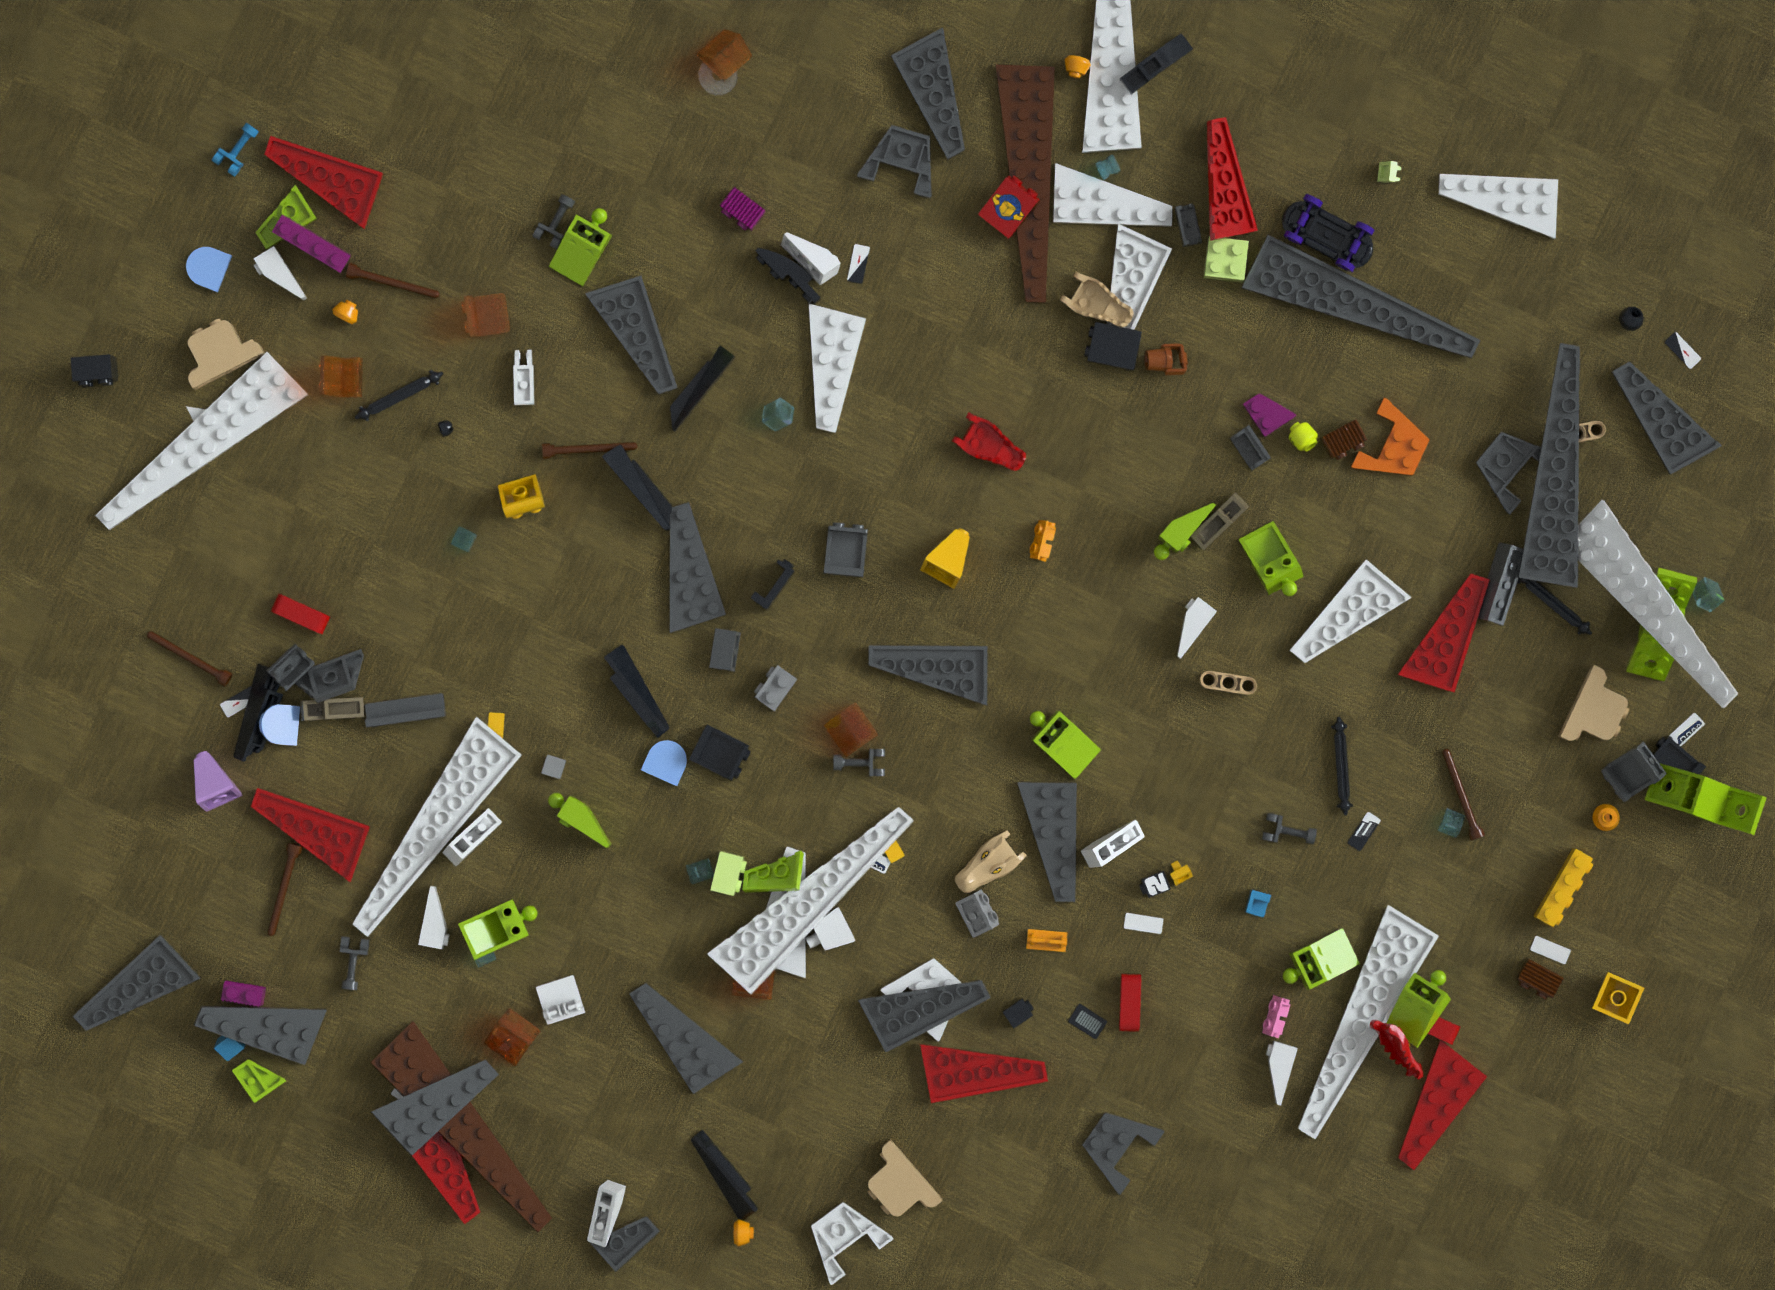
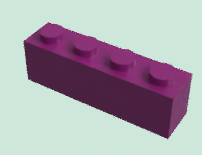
M284 214L281 215L272 230L276 235L340 273L351 254Z

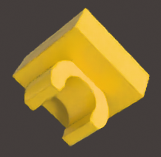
M1178 860L1171 863L1174 872L1170 876L1175 886L1193 877L1188 865L1181 867Z

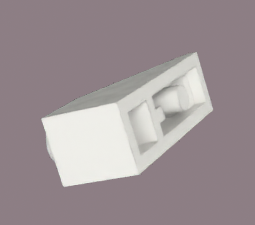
M788 232L784 234L781 246L819 285H822L838 273L841 263L829 250Z
M274 246L254 258L256 262L254 267L259 275L263 274L302 300L307 299Z
M1199 597L1196 600L1192 598L1185 606L1188 610L1184 616L1177 652L1179 659L1182 658L1217 612Z
M488 808L457 836L442 853L457 866L502 821Z
M1133 820L1082 849L1081 853L1089 868L1102 867L1145 836L1137 821Z
M430 886L418 945L444 949V945L448 946L450 934H447V926L435 886Z
M1273 1041L1272 1044L1268 1045L1266 1055L1269 1056L1268 1064L1275 1103L1281 1106L1298 1048Z
M610 1180L599 1186L587 1238L588 1242L602 1247L607 1246L623 1202L626 1186Z

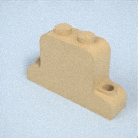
M216 319L210 323V327L204 330L199 328L193 331L192 336L188 339V346L198 364V367L189 371L188 381L192 389L197 390L263 356L265 352L262 346L254 342L253 339L242 344L234 326L230 322Z
M1591 665L1558 735L1559 738L1566 741H1577L1582 731L1600 740H1609L1613 736L1617 737L1621 729L1619 723L1621 719L1626 718L1629 712V708H1627L1628 701L1624 696L1604 687L1607 676L1602 668Z
M889 1139L883 1145L882 1152L880 1153L886 1164L869 1178L868 1194L874 1200L879 1199L882 1203L880 1207L887 1215L891 1213L896 1217L905 1213L917 1201H920L926 1208L937 1206L943 1201L941 1196L895 1143Z

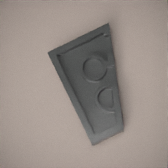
M646 1216L611 1232L606 1247L591 1243V1245L617 1272L661 1231Z

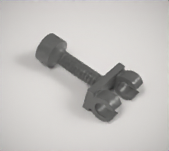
M561 194L558 200L560 206L550 226L547 227L539 223L533 233V237L538 240L541 239L545 230L555 235L550 243V246L558 249L564 235L556 232L559 221L564 216L566 209L572 208L575 203L574 200Z
M869 749L868 759H844L842 755L833 754V770H841L844 766L869 767V776H885V769H873V756H885V749Z
M1267 813L1266 820L1277 822L1275 834L1263 832L1262 840L1278 843L1279 834L1282 833L1304 838L1306 843L1314 845L1317 829L1309 828L1304 832V830L1285 827L1281 825L1283 816Z
M341 937L340 952L350 954L348 978L342 981V989L357 990L358 982L354 979L357 962L356 956L358 954L368 955L370 940L361 939L360 950L349 949L350 937Z

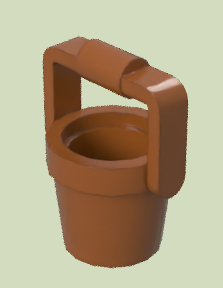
M1163 344L1159 349L1145 351L1144 365L1146 370L1163 371L1165 375H1183L1187 370V355L1182 344ZM1171 350H1179L1178 355L1182 369H1172L1173 357Z

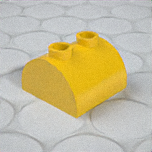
M536 474L498 485L501 504L506 518L518 519L524 513H538L545 507Z
M1607 972L1592 1009L1629 1024L1644 991V987Z

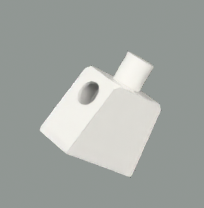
M839 907L827 914L814 927L816 933L806 937L810 948L822 944L825 951L856 941Z

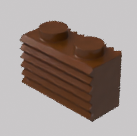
M1357 419L1321 437L1320 440L1330 459L1336 458L1338 461L1347 456L1346 451L1352 448L1356 451L1364 447L1363 442L1367 441V438Z
M1526 958L1516 977V980L1520 981L1519 986L1528 991L1530 987L1537 991L1536 995L1545 1000L1547 997L1553 999L1564 979Z

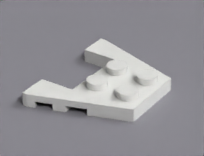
M933 958L883 987L880 991L885 995L901 993L907 987L914 991L962 982ZM948 1021L927 1032L939 1042Z
M844 1202L811 1225L831 1285L846 1275L834 1257L867 1233L879 1250L894 1239L890 1234Z

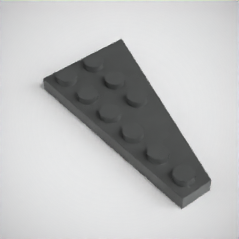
M642 276L585 293L657 393L662 394L678 389Z
M1631 362L1611 372L1669 475L1722 446L1674 401L1669 399L1663 391L1649 381Z
M689 502L672 507V512L670 513V633L726 615Z
M484 1060L372 1111L371 1114L412 1156L499 1074Z

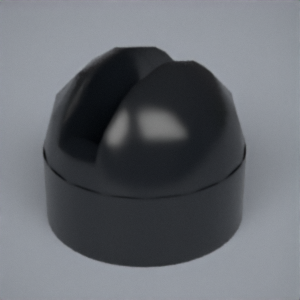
M448 420L438 422L442 437L449 436L454 430L453 424Z

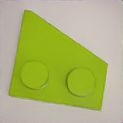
M249 1059L232 1070L254 1103L286 1082L284 1078Z

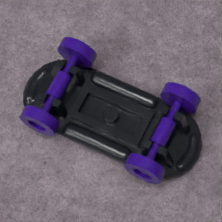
M1305 194L1304 201L1295 202L1285 210L1282 217V225L1285 230L1283 236L1289 241L1298 245L1303 243L1335 260L1337 266L1349 272H1353L1355 268L1362 267L1371 259L1373 243L1370 236L1375 231L1372 227L1359 221L1354 226L1322 209L1323 202L1309 194Z

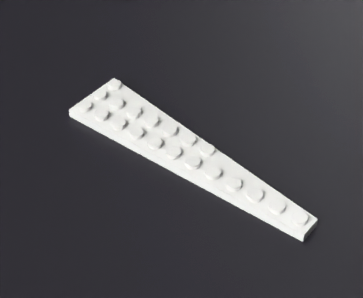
M1096 0L1082 153L1141 149L1137 91L1131 95L1120 81L1122 76L1135 67L1130 0Z
M266 352L95 516L111 530L132 516L136 511H139L148 503L161 496L164 492L179 484L180 481L229 450L233 445L245 439L252 432L258 430L280 413L308 396L307 392Z
M1601 500L1578 525V561L1722 708H1725L1738 695V692L1724 672L1721 671L1715 659L1709 654L1706 646L1700 641L1692 626L1684 618L1685 616L1656 574L1653 573L1649 564L1641 556L1640 551L1628 537L1629 535L1621 527L1611 509L1604 500Z
M478 717L473 721L390 863L354 920L353 925L367 937L522 756Z
M1389 905L1385 909L1298 1126L1299 1130L1314 1139L1318 1136L1378 1037L1376 1030L1370 1028V1022L1372 1020H1378L1382 1023L1388 1021L1403 988L1412 975L1417 973L1439 937Z

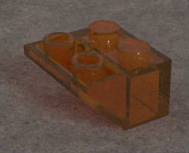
M856 702L824 724V727L846 757L879 735Z
M508 1008L484 1044L516 1067L541 1031Z

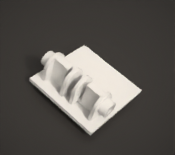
M574 975L536 987L547 1025L585 1013Z

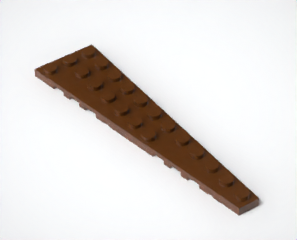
M996 64L1009 175L1019 178L1023 182L1021 185L1027 190L1028 188L1034 190L1038 194L1037 198L1040 199L1017 228L1025 300L1027 303H1046L1055 67Z

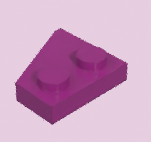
M1260 393L1242 404L1264 437L1296 417L1295 413Z

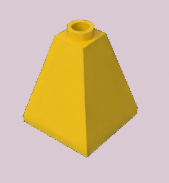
M961 528L955 529L927 555L920 571L955 589L962 576L970 538L968 536L969 533Z

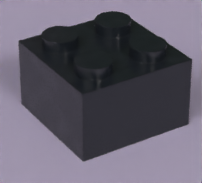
M110 354L71 357L72 381L77 383L78 386H82V388L94 387L93 383L101 384V386H111L113 382H118L116 357Z

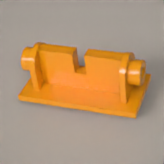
M1045 520L1038 521L1034 529V541L1030 546L1031 559H1038L1046 562L1047 558L1049 559L1052 545L1046 544V540L1053 541L1056 531L1055 523Z
M1028 929L1026 949L1066 952L1067 932Z

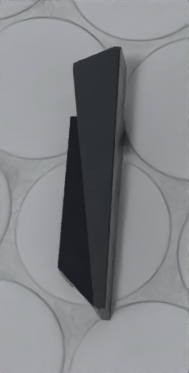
M721 345L711 361L706 362L670 406L672 430L674 432L678 430L734 361L735 356Z
M620 645L604 657L616 672L610 679L645 724L659 738L670 727L625 646Z
M258 664L233 755L234 758L243 762L252 753H259L263 750L267 739L259 729L260 717L270 706L280 704L283 696L282 693L277 692L280 685L266 671L270 667Z
M702 1129L691 1139V1142L737 1218L744 1221L758 1210L756 1204L746 1194L752 1187Z

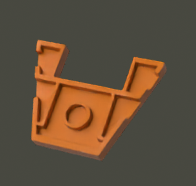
M1383 398L1376 414L1394 422L1390 434L1378 459L1358 451L1351 468L1413 476L1430 439L1387 398Z

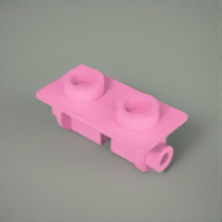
M1273 995L1268 1006L1267 1018L1263 1023V1034L1276 1038L1282 1035L1285 1021L1279 1019L1280 1016L1287 1018L1291 1005L1289 1004L1290 1000Z

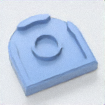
M200 247L194 250L187 259V274L194 283L218 292L232 255L211 247Z
M276 704L270 706L262 713L259 720V729L268 742L297 746L300 706Z
M660 741L650 749L641 771L678 786L687 764L686 753L674 741Z

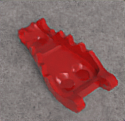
M968 412L965 418L972 422L962 440L954 436L952 442L972 457L1002 465L1012 471L1019 470L1026 460V453L1015 446L996 425Z
M1372 1020L1370 1028L1378 1033L1380 1045L1385 1046L1384 1052L1391 1053L1389 1059H1395V1064H1402V1067H1406V1076L1410 1077L1413 1075L1416 1079L1422 1078V1066L1415 1061L1411 1054L1409 1041L1402 1029L1394 1024Z

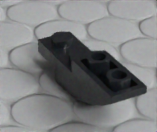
M1181 33L1137 64L1136 67L1122 76L1120 81L1132 95L1192 51L1193 48Z
M761 248L755 250L757 254L755 258L763 266L765 264L771 269L769 273L776 280L780 278L784 281L789 276L788 282L795 289L799 287L804 292L802 297L809 304L813 302L816 305L821 300V297L809 286V283L813 281V277L797 263L770 250Z

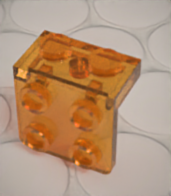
M503 293L473 297L472 295L464 296L465 301L461 302L463 314H467V321H464L466 333H469L472 338L510 331L506 296Z
M322 355L319 364V388L321 395L339 398L362 397L363 358H340Z

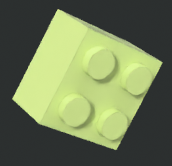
M1209 236L1203 278L1243 283L1249 241L1227 238L1210 241Z
M720 851L711 891L732 896L736 892H740L742 881L739 880L740 873L744 874L747 861H743L744 856Z

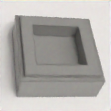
M547 754L541 773L561 779L566 760Z

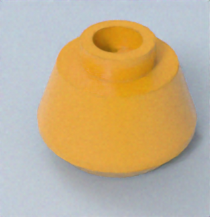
M1068 55L1065 58L1066 72L1073 78L1084 76L1091 66L1088 59L1080 56Z
M347 299L345 303L341 301L332 309L333 315L347 323L354 324L357 322L358 310L355 309L357 305Z
M1602 804L1594 810L1592 818L1594 825L1598 829L1610 831L1618 825L1620 815L1614 806Z
M740 1219L734 1222V1244L740 1247L750 1243V1239H754V1227H750V1223Z

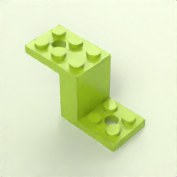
M1658 568L1656 576L1685 616V609L1697 584V577ZM1640 624L1638 641L1627 664L1626 672L1665 681L1674 658Z
M1659 763L1667 774L1657 783L1649 785L1645 797L1646 801L1682 811L1714 824L1755 835L1767 797L1730 787L1706 776ZM1671 782V789L1666 791V785ZM1742 806H1745V813L1740 816L1739 810Z

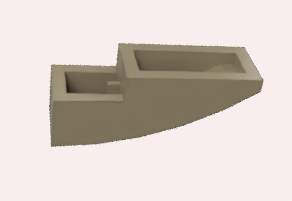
M1235 492L1190 537L1205 550L1249 505Z
M363 697L327 699L319 703L315 700L300 701L301 721L364 717Z

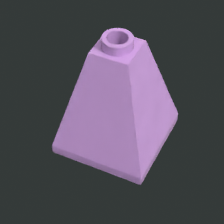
M207 751L196 755L194 759L196 802L201 808L207 812L243 796L241 791Z

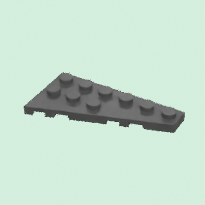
M941 28L896 52L891 57L948 160L965 151L944 30Z
M869 645V666L987 705L988 646Z
M1017 782L1055 902H1075L1077 783Z
M159 935L73 1017L87 1031L197 981L201 977L166 939Z
M977 980L863 998L858 1001L885 1052H888L990 999L991 996L983 981Z
M647 983L629 993L693 1094L743 1062Z
M201 1006L193 1025L305 1065L327 1010L319 1008Z

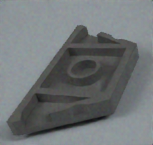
M359 649L313 666L295 684L317 703L355 690L364 654Z

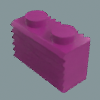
M735 187L732 188L720 204V208H722L721 213L729 219L734 217L738 220L736 224L745 231L747 229L752 231L766 213L761 206Z
M224 981L221 1000L260 1007L264 1004L266 987Z

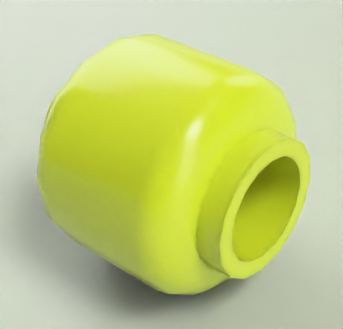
M1297 422L1291 426L1289 440L1297 450H1305L1307 452L1318 443V434L1309 423L1303 422L1300 424Z

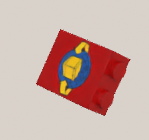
M1010 175L1005 178L978 213L980 217L1008 239L1013 236L1025 217L1040 201L1037 198L1038 194L1031 188L1027 190L1021 185L1023 182L1016 176L1011 177Z

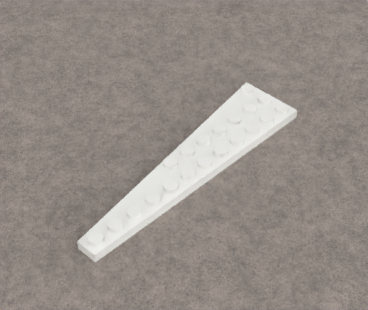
M898 807L878 822L876 826L865 832L863 836L848 845L846 849L835 855L833 859L801 881L799 891H788L778 901L771 904L760 915L758 914L754 917L752 921L737 930L735 934L724 940L707 955L751 995L914 822L913 819Z

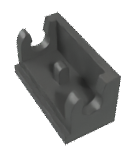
M1191 203L1186 206H1176L1174 210L1182 246L1188 247L1201 244L1202 239L1194 205Z
M1250 425L1230 438L1251 471L1271 458Z
M715 628L710 668L735 672L740 632Z
M294 644L266 671L278 685L287 691L315 663L306 655L305 651Z

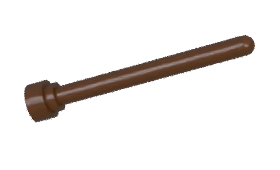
M349 263L346 278L354 280V278L358 279L360 277L433 298L440 296L437 290L364 271L357 264Z
M635 442L554 447L550 443H542L543 459H551L556 454L608 452L620 444L625 450L637 449V444Z
M152 631L147 633V638L216 677L215 680L218 681V684L226 687L231 680L233 673L228 670H218Z
M1444 749L1442 754L1470 827L1468 829L1470 841L1485 836L1484 830L1476 823L1449 749Z
M287 843L286 855H288L267 932L269 936H274L276 933L295 859L298 858L303 849L301 845Z

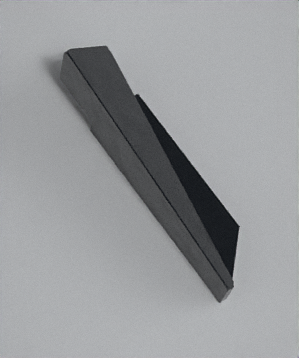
M621 444L605 453L602 458L660 526L668 531L670 529V513L672 512V504L636 460H630Z

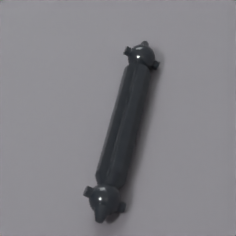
M430 370L428 377H421L371 403L367 408L360 406L355 419L368 421L370 414H377L424 390L431 383L438 385L443 372Z
M1518 578V584L1525 583L1527 589L1569 624L1578 627L1577 633L1579 635L1581 633L1592 634L1589 621L1582 622L1575 612L1539 582Z
M1337 717L1336 722L1331 726L1336 731L1334 740L1338 796L1341 800L1337 804V808H1340L1345 816L1348 814V810L1353 807V804L1348 801L1350 786L1346 735L1343 732L1347 728V724L1342 722L1341 717Z

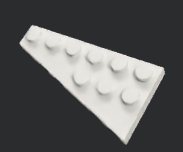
M1055 163L1053 223L1172 226L1171 205Z
M1439 174L1438 195L1469 205L1477 210H1482L1490 215L1526 227L1534 232H1539L1552 239L1556 238L1558 179Z
M1118 224L1110 291L1121 302L1133 309L1134 315L1131 322L1123 328L1134 330L1172 248ZM1107 322L1108 325L1116 326L1110 322Z

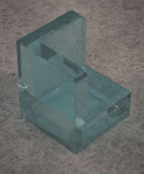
M779 398L764 406L762 422L772 430L778 431L792 423L794 407L784 399Z
M1704 577L1696 584L1693 595L1698 607L1712 612L1725 601L1717 582Z

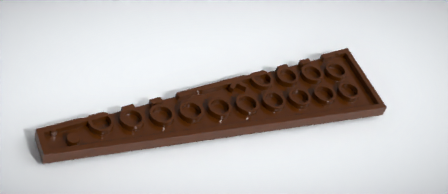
M414 1021L370 1063L403 1097L451 1076ZM471 1102L463 1107L438 1131L537 1233L552 1219Z

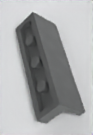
M1498 544L1487 578L1490 580L1478 619L1487 620L1501 626L1504 625L1518 582L1523 553L1522 548L1511 544Z
M442 693L365 704L367 718L365 723L368 728L447 717L444 695Z

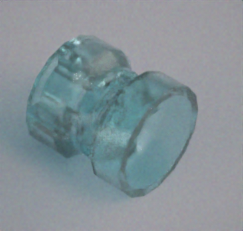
M1113 154L1107 156V159L1104 161L1099 160L1095 162L1102 180L1109 178V175L1112 173L1118 174L1121 172Z

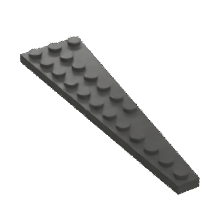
M1267 235L1242 286V289L1468 358H1472L1480 342L1479 339L1270 235Z
M1559 343L1518 578L1578 588L1580 346Z

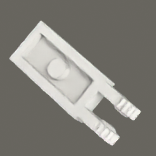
M515 350V365H513L514 405H534L532 350H527V365H520L521 354L519 350Z

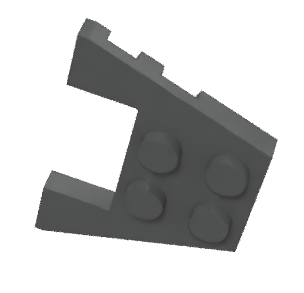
M891 125L876 149L858 172L857 177L874 182L879 164L884 163L919 174L914 194L931 199L930 136Z
M1500 432L1475 463L1506 513L1510 515L1521 500L1511 493L1506 486L1530 457L1539 463L1541 447Z
M1105 1112L1082 1145L1117 1193L1121 1195L1130 1179L1114 1169L1120 1158L1137 1135L1155 1146L1165 1131Z

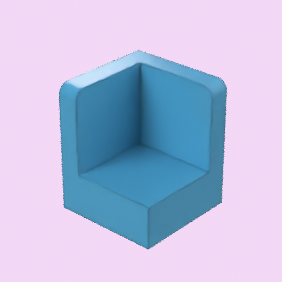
M1250 890L1245 913L1264 917L1271 895Z
M221 1035L217 1039L214 1049L226 1061H229L242 1051L246 1044Z

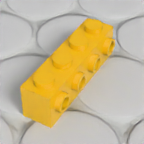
M1572 848L1533 917L1550 927H1554L1555 924L1558 926L1564 915H1562L1564 908H1569L1574 899L1571 896L1583 884L1581 880L1585 873L1588 874L1593 867V863H1591L1593 858L1578 849Z

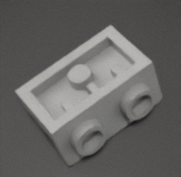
M778 665L776 668L771 667L766 674L768 679L765 684L760 683L754 691L757 694L755 698L773 711L777 709L797 681L794 676Z
M982 889L955 903L973 938L999 925L998 916L992 910L989 898L983 893Z

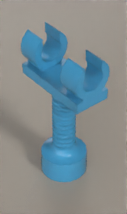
M245 123L242 130L244 133L232 151L227 153L219 148L211 160L220 165L225 156L234 162L229 168L228 173L234 177L244 165L236 159L237 154H239L240 149L243 148L250 137L255 138L259 133L258 130L248 123Z

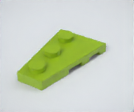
M296 185L255 232L266 250L284 240L272 232L282 214L304 227L317 219Z
M800 850L795 852V855L787 858L784 856L767 865L765 863L745 871L742 890L745 893L799 891L804 853Z

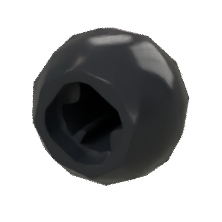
M1627 307L1620 312L1619 322L1625 330L1635 331L1642 326L1644 316L1637 307Z

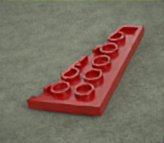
M1224 117L1207 121L1210 241L1254 233L1258 229L1227 119Z
M270 136L264 153L265 156L365 230L383 177L382 172Z
M1469 574L1397 675L1449 692H1455L1490 579Z
M257 788L251 807L351 883L370 826Z
M1440 1039L1398 1158L1413 1170L1416 1169L1487 1078L1485 1074Z
M920 1044L931 1103L1048 1082L1044 1061Z
M437 1132L412 1157L465 1225L480 1213V1209L461 1155Z

